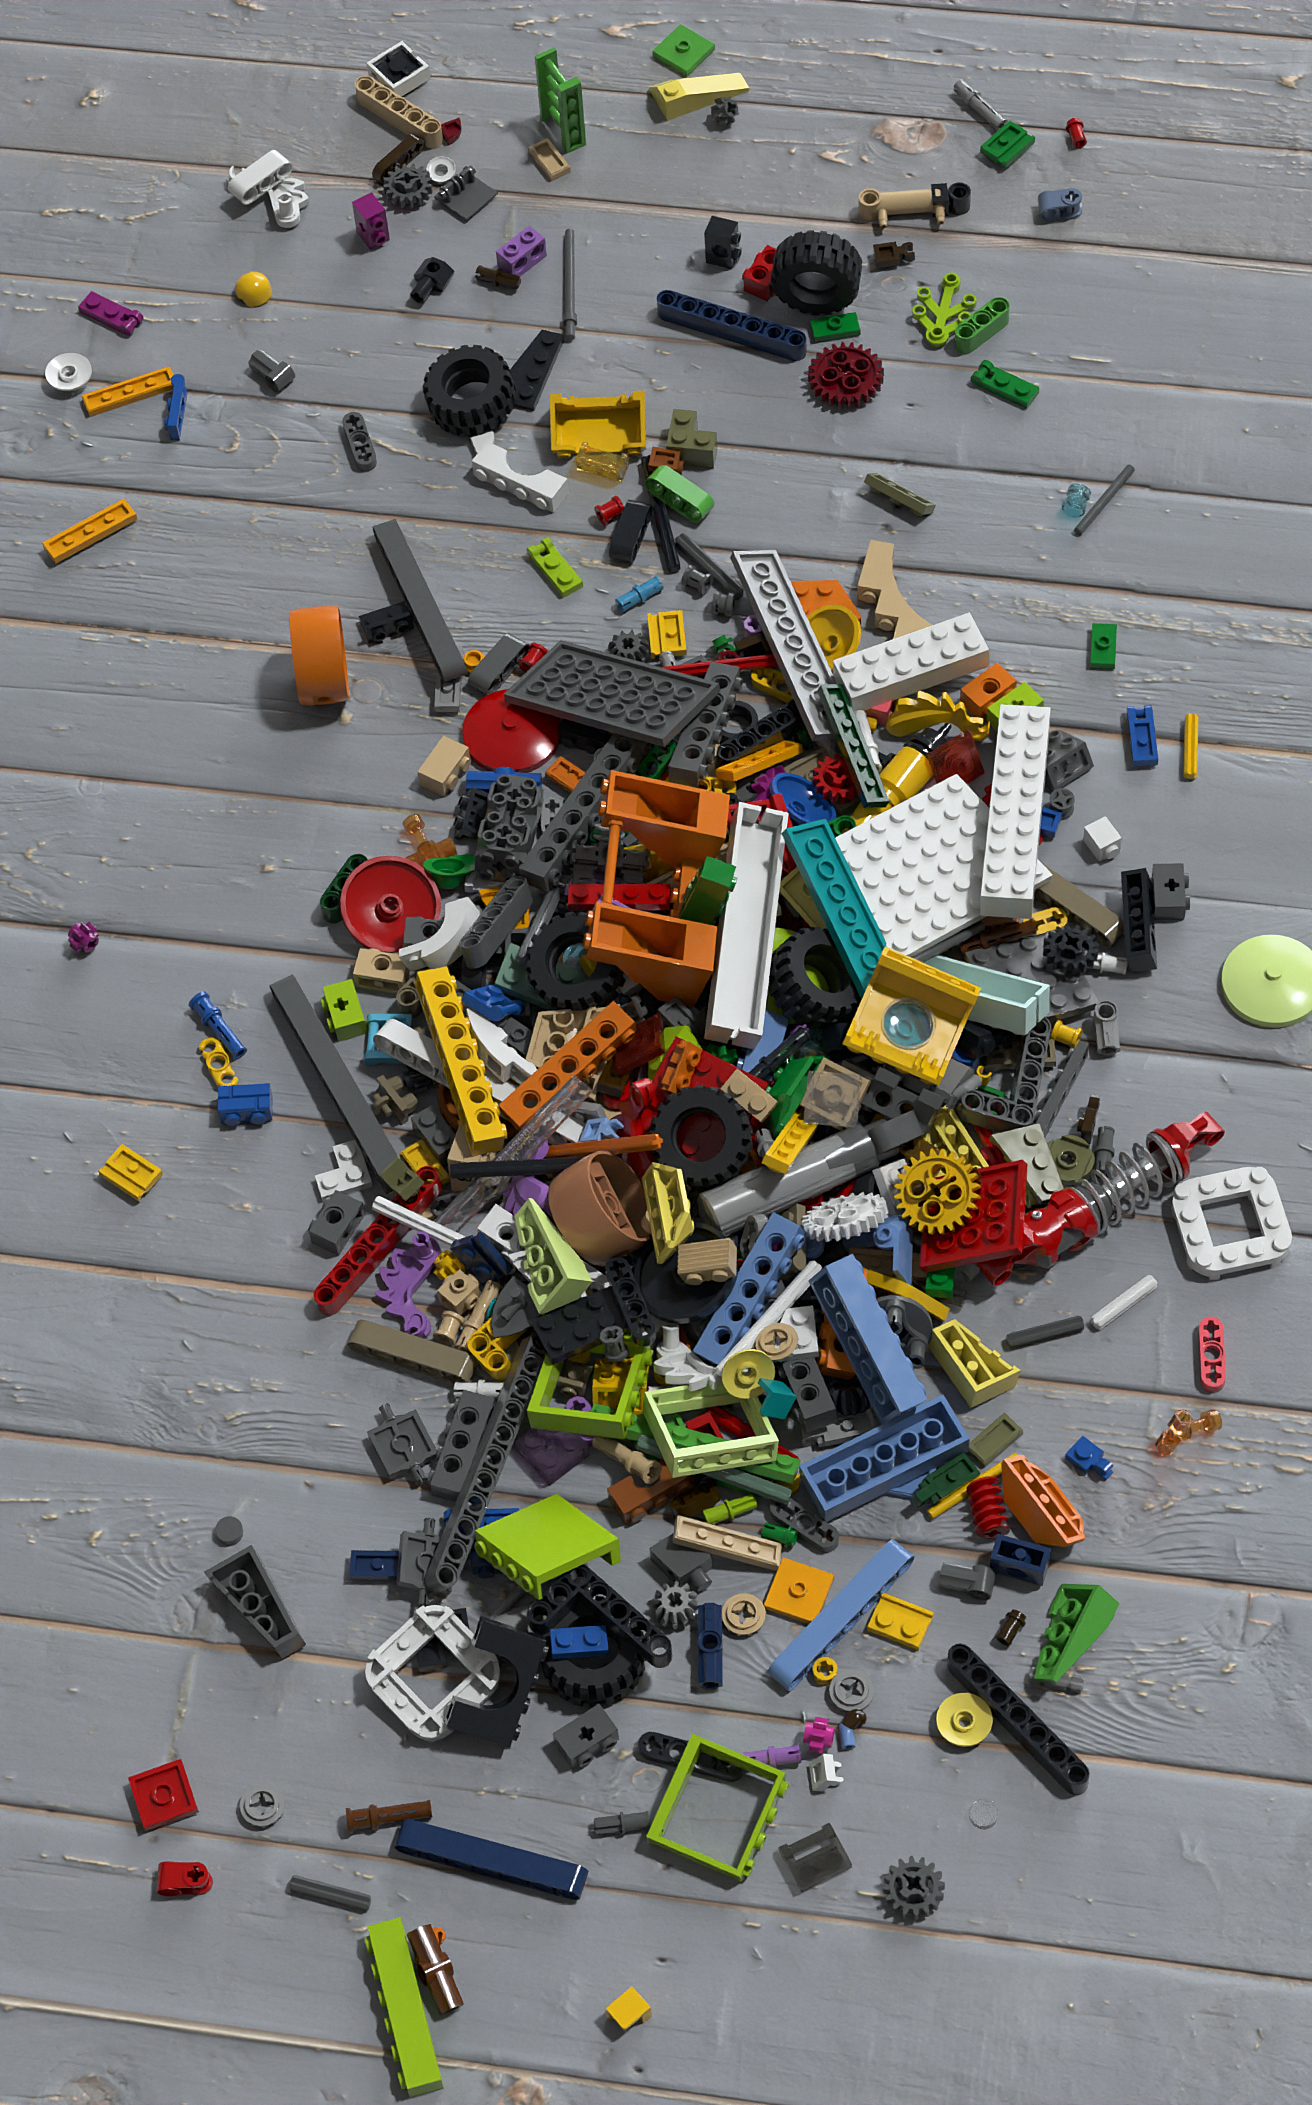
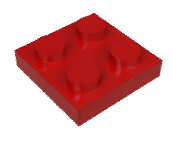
M182 1759L128 1777L145 1831L199 1812Z

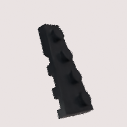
M541 330L511 367L510 372L516 388V402L513 406L535 411L564 342V334Z

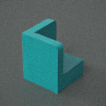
M760 1378L758 1384L766 1391L767 1396L759 1412L763 1416L785 1419L797 1396L781 1381Z

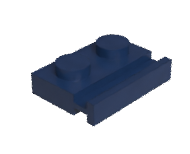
M479 1232L477 1236L470 1235L455 1240L450 1247V1250L481 1284L486 1283L488 1280L499 1279L503 1274L508 1276L513 1269L511 1264L482 1232Z

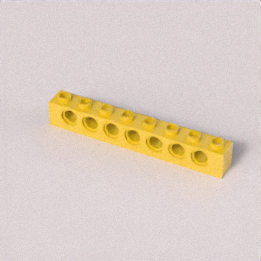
M447 966L417 972L415 987L471 1154L475 1156L500 1151L503 1149L504 1139H507L506 1126L504 1123H500L498 1103L492 1100V1086L490 1081L485 1079L483 1060L478 1059V1045L476 1039L471 1038L469 1018H464V1005L461 1001V996L457 997L456 994L457 985L455 977L450 976Z

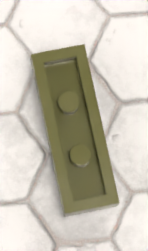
M878 473L867 474L864 483L871 486V491L880 495L884 493L890 496V501L898 505L904 504L910 507L909 511L913 514L923 516L924 514L933 513L936 504Z

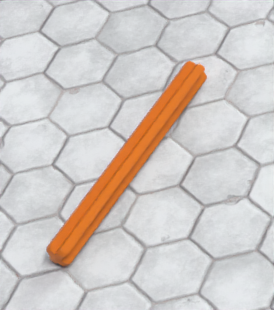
M658 1134L549 1145V1150L545 1157L547 1159L585 1157L597 1151L622 1154L659 1150L663 1139Z

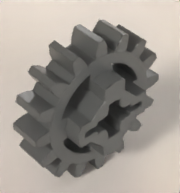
M403 164L402 169L396 166L394 167L395 172L389 171L388 177L384 178V194H386L388 201L392 200L394 206L401 203V208H404L406 204L413 208L414 203L422 205L421 200L428 201V194L433 193L432 178L429 171L424 172L423 166L416 169L415 164H412L411 167Z
M913 1856L909 1857V1863H905L901 1858L898 1859L899 1867L896 1868L891 1865L889 1867L891 1875H884V1882L888 1885L883 1886V1894H889L885 1898L886 1904L894 1903L893 1912L896 1913L902 1910L903 1918L905 1919L909 1913L913 1914L915 1920H918L919 1913L921 1912L926 1917H929V1908L937 1911L939 1905L937 1901H943L944 1893L941 1891L945 1889V1882L939 1881L942 1878V1872L937 1871L934 1873L935 1864L932 1862L926 1866L924 1857H921L919 1863L914 1861ZM929 1880L933 1885L932 1894L929 1892L930 1890L926 1887ZM896 1882L901 1888L898 1896L894 1888Z

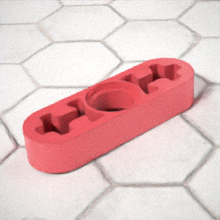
M1206 1317L1200 1322L1198 1331L1201 1386L1206 1391L1215 1393L1223 1389L1226 1379L1224 1328L1218 1318ZM1208 1326H1213V1341H1209ZM1208 1349H1214L1219 1352L1220 1356L1215 1360H1210L1206 1358L1204 1353ZM1211 1368H1215L1216 1383H1211V1379H1209Z

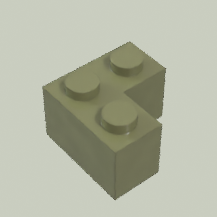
M673 409L666 449L680 451V461H684L685 466L714 468L718 450L717 432L698 430L697 411Z

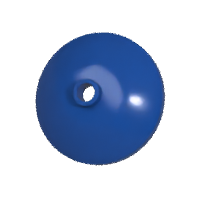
M779 773L772 779L770 783L771 796L782 793L792 823L802 825L826 819L827 822L836 819V811L830 799L823 800V793L816 794V786H813L812 782L792 773Z

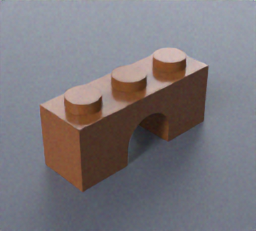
M659 1458L656 1461L661 1464V1474L656 1484L650 1487L639 1486L630 1475L607 1488L608 1500L625 1525L631 1521L637 1522L650 1510L662 1508L669 1502V1499L691 1490L695 1485L694 1474L672 1478L665 1460Z

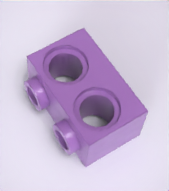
M530 226L496 251L497 267L501 268L503 272L522 276L547 256L545 238Z

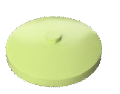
M1280 935L1257 936L1239 944L1227 957L1222 970L1221 987L1227 1004L1239 1017L1261 1027L1283 1028L1302 1022L1312 1014V951L1301 942Z

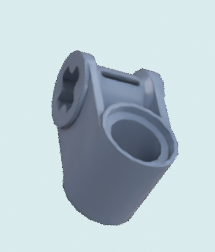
M1075 188L1043 191L1038 195L1040 218L1046 222L1078 218L1082 214V206L1080 204L1082 193Z

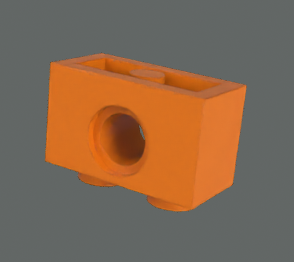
M997 662L960 689V702L964 703L965 708L974 717L985 718L987 716V708L1017 687V680Z

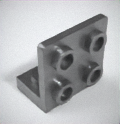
M1060 729L1049 732L1045 778L1049 788L1054 791L1094 767L1086 742Z

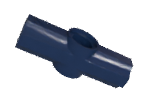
M704 1603L698 1606V1685L708 1690L723 1687L722 1605ZM710 1642L717 1645L714 1649L704 1648V1645Z

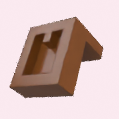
M652 446L648 471L654 472L659 466L666 465L682 475L684 461H680V451Z

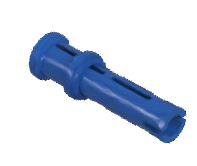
M207 992L196 994L188 1005L191 1010H195L198 1013L203 1025L209 1026L230 1052L233 1059L236 1060L244 1056L247 1049L221 1018L222 1011L211 1003Z

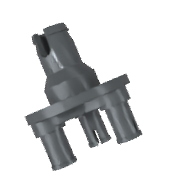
M885 1294V1296L877 1298L876 1300L880 1308L884 1309L888 1316V1323L892 1331L900 1339L903 1353L910 1359L914 1369L922 1368V1364H925V1353L928 1350V1344L932 1337L933 1327L929 1313L921 1304L907 1297Z

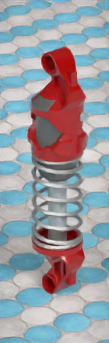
M1208 1112L1200 1113L1191 1122L1172 1123L1165 1129H1154L1146 1136V1148L1139 1143H1133L1132 1151L1136 1161L1126 1152L1119 1153V1162L1123 1171L1114 1162L1106 1161L1105 1170L1110 1181L1102 1172L1092 1170V1182L1079 1179L1077 1187H1066L1052 1193L1049 1204L1046 1207L1026 1213L1024 1215L1022 1254L978 1262L977 1267L995 1287L1004 1283L1011 1276V1268L1014 1264L1034 1265L1042 1269L1050 1268L1057 1263L1060 1254L1064 1251L1082 1249L1083 1245L1096 1238L1100 1232L1106 1230L1108 1222L1118 1223L1121 1219V1213L1132 1214L1135 1210V1204L1145 1205L1148 1202L1149 1195L1153 1197L1159 1196L1162 1192V1186L1167 1188L1173 1187L1176 1182L1187 1178L1190 1174V1155L1195 1146L1206 1145L1210 1147L1215 1145L1224 1136V1129ZM1137 1147L1146 1155L1142 1160L1137 1152ZM1123 1156L1126 1159H1128L1133 1166L1127 1168ZM1109 1165L1112 1166L1119 1175L1114 1177ZM1161 1173L1166 1178L1171 1180L1170 1183H1164L1162 1181ZM1096 1174L1104 1181V1185H1099ZM1150 1179L1158 1184L1156 1192L1149 1191L1147 1181ZM1136 1188L1145 1193L1142 1201L1135 1200L1133 1190ZM1123 1197L1131 1202V1207L1128 1210L1121 1209L1120 1199ZM1115 1209L1117 1211V1216L1114 1219H1110L1113 1216V1211Z

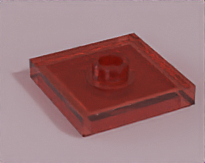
M965 730L927 754L937 784L955 774L968 784L985 773L973 736L968 730Z
M659 1014L636 1024L637 1031L634 1038L627 1044L622 1043L616 1049V1070L620 1075L665 1054L663 1019Z

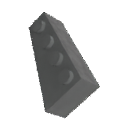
M252 1545L204 1571L211 1583L282 1659L306 1645L263 1561Z

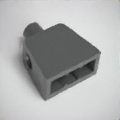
M673 1533L649 1548L651 1561L673 1582H679L680 1588L686 1583L693 1582L698 1591H703L711 1585L712 1580L706 1574L712 1568V1558L708 1552L672 1543Z

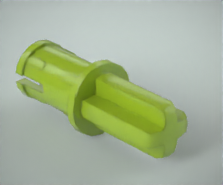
M747 1494L731 1501L726 1499L724 1503L703 1510V1517L706 1523L712 1525L727 1519L734 1520V1516L755 1509L757 1502L753 1494Z

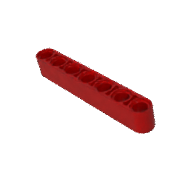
M423 1166L415 1172L424 1182L433 1179L431 1184H423L418 1193L406 1201L396 1194L391 1202L422 1215L442 1190V1183L437 1170L431 1166ZM410 1199H417L416 1202L407 1204ZM379 1214L316 1287L313 1296L319 1310L325 1315L336 1314L410 1227L399 1222L392 1224L390 1222L393 1219ZM376 1238H383L381 1242L373 1243ZM361 1257H367L364 1262H356ZM343 1277H350L346 1282H339ZM328 1296L333 1297L329 1302H322Z

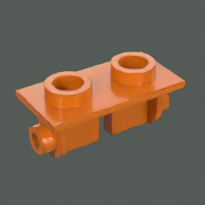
M683 1040L680 1041V1044H676L670 1062L677 1064L676 1069L667 1067L661 1081L663 1084L661 1089L677 1094L681 1092V1088L689 1087L690 1079L700 1061L703 1049Z

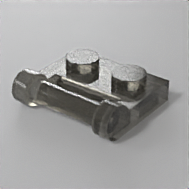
M830 1823L821 1826V1830L790 1845L784 1844L778 1847L782 1859L787 1864L801 1892L852 1868V1863ZM825 1840L830 1843L798 1860L794 1858V1855Z

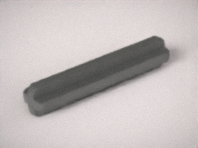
M1078 1315L1009 1333L1006 1336L1007 1344L1010 1349H1015L1084 1330V1321Z
M293 1875L289 1883L291 1892L362 1911H368L372 1899L368 1894L298 1875Z

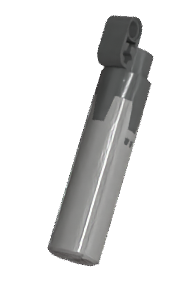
M913 1110L889 1121L879 1119L864 1127L860 1124H855L804 1147L787 1174L773 1172L763 1165L700 1193L697 1198L700 1217L704 1224L718 1229L725 1237L744 1229L747 1217L750 1215L764 1214L768 1219L773 1212L779 1214L788 1210L796 1203L806 1202L873 1172L872 1170L879 1167L880 1162L898 1155L900 1145L924 1135V1132Z

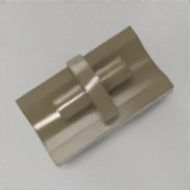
M384 1075L376 1078L379 1087L377 1088V1094L372 1097L375 1101L372 1106L373 1112L376 1115L384 1113L387 1117L393 1113L401 1125L408 1122V1114L418 1108L416 1097L412 1093L402 1098L398 1095L405 1091V1085L398 1075L386 1079Z

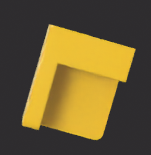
M632 1986L605 2008L609 2020L612 2021L614 2019L623 2030H627L639 2019L642 2023H645L652 2017L651 2007Z

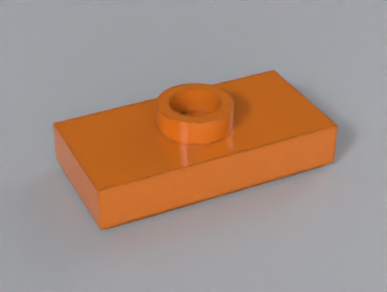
M562 756L545 771L546 778L570 794L585 774L584 771Z

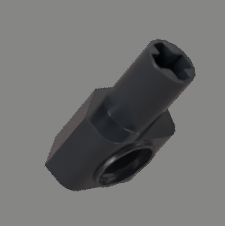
M435 257L425 259L413 275L417 284L410 293L411 298L417 303H423L432 290L442 292L454 276L455 271L445 261Z

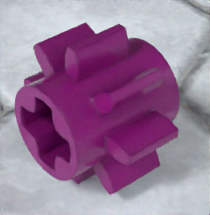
M83 922L76 923L68 932V941L71 943L69 946L77 953L81 950L84 953L91 952L99 942V934L96 932L97 928L90 922L86 925Z

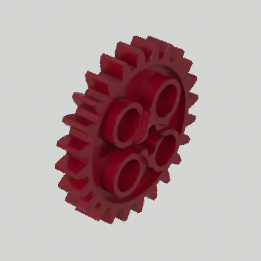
M841 342V347H837L833 343L831 350L824 347L823 354L817 352L816 359H811V366H808V382L810 383V390H814V396L821 395V402L828 399L829 406L836 402L838 403V408L846 404L848 409H850L851 403H855L856 406L860 407L861 400L869 403V396L875 398L876 391H881V384L884 383V368L882 367V361L878 360L877 353L871 355V348L863 351V344L855 348L853 342L850 343L849 347H846L844 342Z

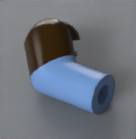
M858 1709L850 1710L839 1724L841 1747L843 1750L855 1748L853 1731L857 1726H862L866 1723L867 1716L865 1712Z

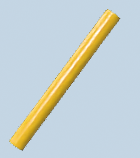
M1014 1452L1007 1458L1018 1456V1454ZM1002 1461L940 1503L927 1510L929 1517L933 1520L968 1497L966 1488L974 1480L986 1476L998 1477L1001 1475Z

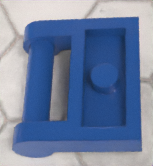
M493 985L466 991L461 1000L492 1021H500L505 1016L511 1014L520 1015L525 1011V1004L522 1000H511L502 994L501 989Z

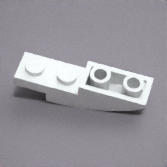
M472 1007L466 1009V1017L469 1018L471 1025L470 1035L472 1039H476L478 1045L477 1055L498 1079L504 1083L509 1078H512L521 1085L538 1070L533 1063L521 1057L515 1049L507 1046L508 1035L502 1028L495 1026L483 1014L477 1012Z

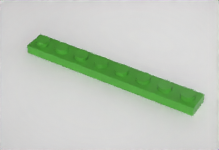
M594 1403L590 1412L615 1415L617 1409ZM634 1414L633 1426L628 1427L625 1438L638 1441L640 1435H645L655 1439L645 1417ZM665 1423L675 1447L678 1448L731 1441L708 1433L690 1430L683 1426ZM777 1453L776 1461L735 1468L793 1484L799 1471L801 1460Z

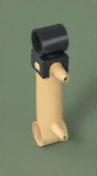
M962 182L954 183L949 188H947V183L931 184V189L879 192L876 189L868 188L859 194V216L866 221L878 219L880 227L885 229L888 222L887 215L932 212V216L936 217L937 223L942 225L945 222V216H949V211L955 215H963L970 210L971 189Z

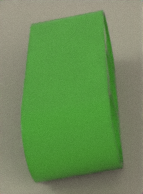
M995 297L961 322L955 329V349L962 354L971 353L1009 323V301L1003 297Z
M666 465L659 466L645 481V487L648 492L692 522H700L714 507V500L708 493Z

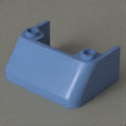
M902 1215L888 1216V1218L884 1219V1223H878L877 1228H869L870 1232H862L860 1236H852L850 1239L841 1238L846 1250L849 1248L877 1246L882 1250L893 1249V1272L900 1281L912 1285L913 1227L909 1225L910 1221L908 1219L904 1220L901 1217ZM810 1236L806 1237V1265L823 1253L825 1239L817 1241L816 1238L811 1240Z

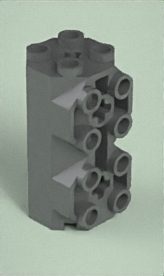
M504 774L491 784L488 795V809L485 819L480 824L478 846L475 853V870L479 873L481 880L505 883L512 877L521 876L519 866L524 864L526 856L532 849L544 803V790L540 786H536L534 779Z

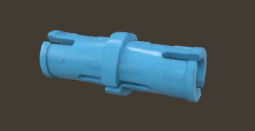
M654 576L640 586L635 585L631 591L619 598L617 597L615 603H619L617 604L618 609L621 612H625L639 602L641 604L646 602L648 597L663 590L664 586L660 585L662 582L659 577Z

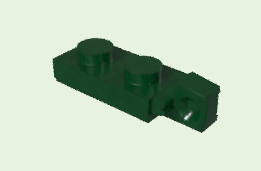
M963 1452L926 1476L918 1485L921 1490L915 1493V1496L910 1501L916 1508L921 1507L928 1501L932 1505L937 1502L940 1503L981 1473Z

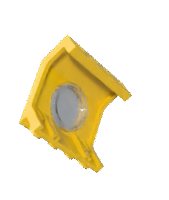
M885 946L843 1041V1045L847 1046L852 1052L871 1056L878 1063H887L894 1066L896 1070L903 1074L915 1075L926 1084L940 1086L981 988Z

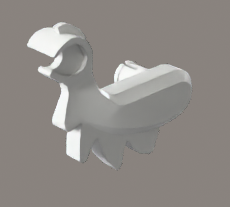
M234 166L230 168V178H227L228 184L235 177ZM290 175L267 191L275 220L279 226L284 228L296 226L300 221L299 209L309 204L308 196L302 192L305 189L304 181L289 178Z
M664 1322L662 1324L663 1342L657 1345L658 1360L654 1362V1372L665 1375L666 1384H688L689 1391H695L708 1385L712 1390L719 1388L723 1383L722 1378L716 1374V1368L706 1365L684 1343L679 1341L680 1324ZM749 1367V1368H745V1369L743 1370V1372L748 1371V1370L750 1369V1367Z

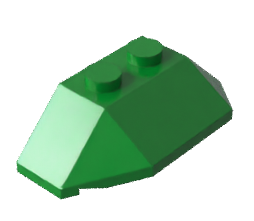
M809 1056L790 1060L785 1069L780 1067L772 1080L776 1083L773 1087L768 1086L766 1092L779 1103L763 1121L765 1129L771 1132L773 1141L776 1140L798 1109L823 1057L828 1059L827 1057Z

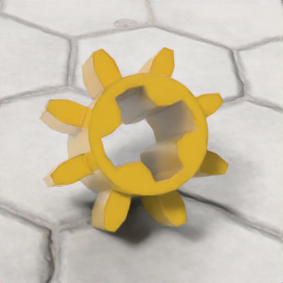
M449 1250L443 1251L434 1260L437 1268L434 1270V1273L441 1281L451 1274L454 1275L459 1269L463 1273L466 1271L465 1265Z

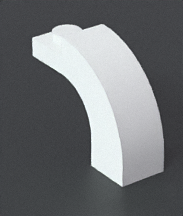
M469 897L446 903L445 919L438 932L426 941L399 949V958L411 972L427 966L430 969H436L450 965L462 955L459 942L479 917L480 911Z

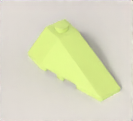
M528 1198L515 1214L519 1242L521 1246H524L527 1258L523 1263L524 1269L529 1270L531 1283L528 1284L529 1294L539 1314H544L579 1299L593 1281L580 1257L532 1198Z

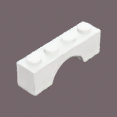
M488 441L472 460L473 475L476 478L489 482L502 491L506 490L521 500H527L540 509H546L554 513L569 493L567 478L548 469L530 476L514 472L509 467L507 450Z

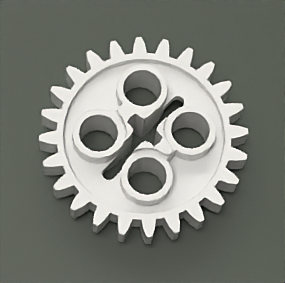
M864 1192L855 1196L854 1193H851L848 1197L841 1195L839 1198H830L828 1203L821 1202V1206H813V1210L807 1211V1215L802 1217V1225L806 1237L810 1236L811 1240L816 1238L817 1241L823 1239L826 1242L832 1239L839 1241L842 1237L850 1239L852 1236H860L862 1232H870L869 1228H877L878 1223H884V1219L888 1218L887 1214L889 1212L884 1197L880 1198L879 1194L873 1196V1193L864 1195Z

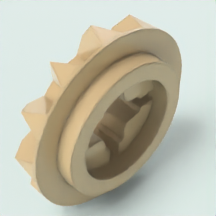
M785 1323L771 1324L758 1334L756 1349L766 1353L772 1361L778 1360L782 1362L783 1358L787 1356L792 1358V1352L798 1349L799 1338L795 1329ZM777 1336L781 1341L779 1349L774 1346Z
M736 1594L730 1597L722 1608L723 1623L728 1631H732L738 1636L746 1634L751 1636L753 1632L761 1629L766 1619V1610L759 1598L751 1594ZM745 1606H747L748 1615L752 1617L746 1618L743 1624H741L740 1616L737 1614H741L745 1610Z

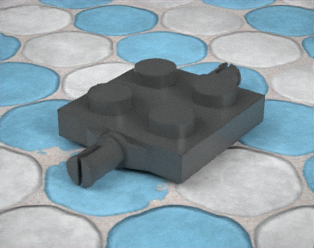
M388 1403L384 1404L385 1408L381 1405L379 1411L385 1421L380 1426L367 1431V1434L390 1480L404 1473L412 1472L417 1484H422L421 1479L423 1483L426 1482L427 1477L421 1467L425 1463L436 1459L438 1451L417 1410L395 1416Z
M434 1518L424 1519L422 1533L403 1531L400 1535L396 1586L412 1588L418 1591L417 1606L419 1608L429 1606V1593H434L428 1589L425 1583L427 1571L441 1540V1537L434 1534L436 1521ZM448 1549L450 1557L454 1559L453 1551ZM439 1573V1579L445 1583L444 1576ZM452 1587L437 1594L448 1596L452 1592Z

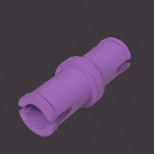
M799 1745L774 1749V1746H769L768 1750L743 1752V1755L773 1768H777V1765L802 1763Z

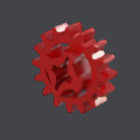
M836 753L834 754V759L825 756L824 762H817V768L813 770L812 785L816 786V794L823 793V800L830 797L831 803L834 804L837 799L840 800L841 804H844L845 799L853 802L855 795L859 797L844 757L839 758Z

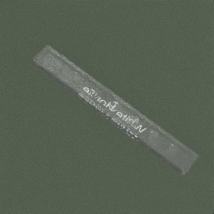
M574 1074L492 1161L528 1160L593 1092L592 1089ZM512 1176L475 1178L434 1222L458 1233Z

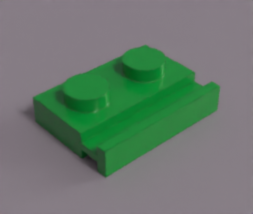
M1010 120L980 146V153L995 163L1002 164L1003 168L1006 169L1035 143V136L1028 135L1026 130Z

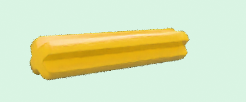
M1188 713L1185 715L1183 776L1185 779H1195L1197 777L1198 715Z

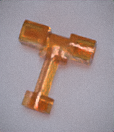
M419 814L410 815L403 821V827L407 834H414L419 844L417 852L405 858L423 867V863L428 859L457 855L456 847L450 837L437 843L427 839L422 830L425 823Z
M1215 1409L1202 1412L1200 1419L1193 1420L1188 1410H1178L1167 1424L1170 1429H1166L1161 1433L1155 1445L1161 1455H1171L1181 1442V1439L1189 1440L1193 1432L1202 1429L1207 1433L1220 1430L1222 1427L1221 1416Z

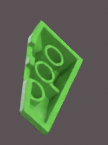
M1061 1584L1049 1610V1616L1052 1617L1050 1627L1045 1628L1044 1632L1047 1642L1039 1654L1034 1676L1037 1682L1056 1683L1108 1628L1120 1603L1100 1585Z

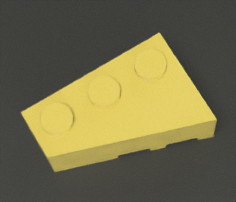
M956 1319L932 1329V1337L928 1347L970 1408L1016 1387L1021 1370L1015 1365L1012 1367L1000 1358L1001 1354L997 1351L988 1349L981 1343L979 1337Z

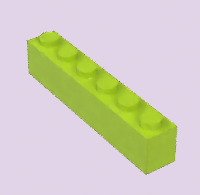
M401 1917L369 1925L367 1927L370 1936H366L364 1939L368 1954L374 1953L376 1963L371 1964L375 1981L381 1980L383 1988L377 1992L381 2007H387L389 2017L384 2018L388 2035L394 2034L396 2044L391 2045L394 2061L401 2062L403 2071L398 2072L401 2089H407L410 2098L443 2089Z

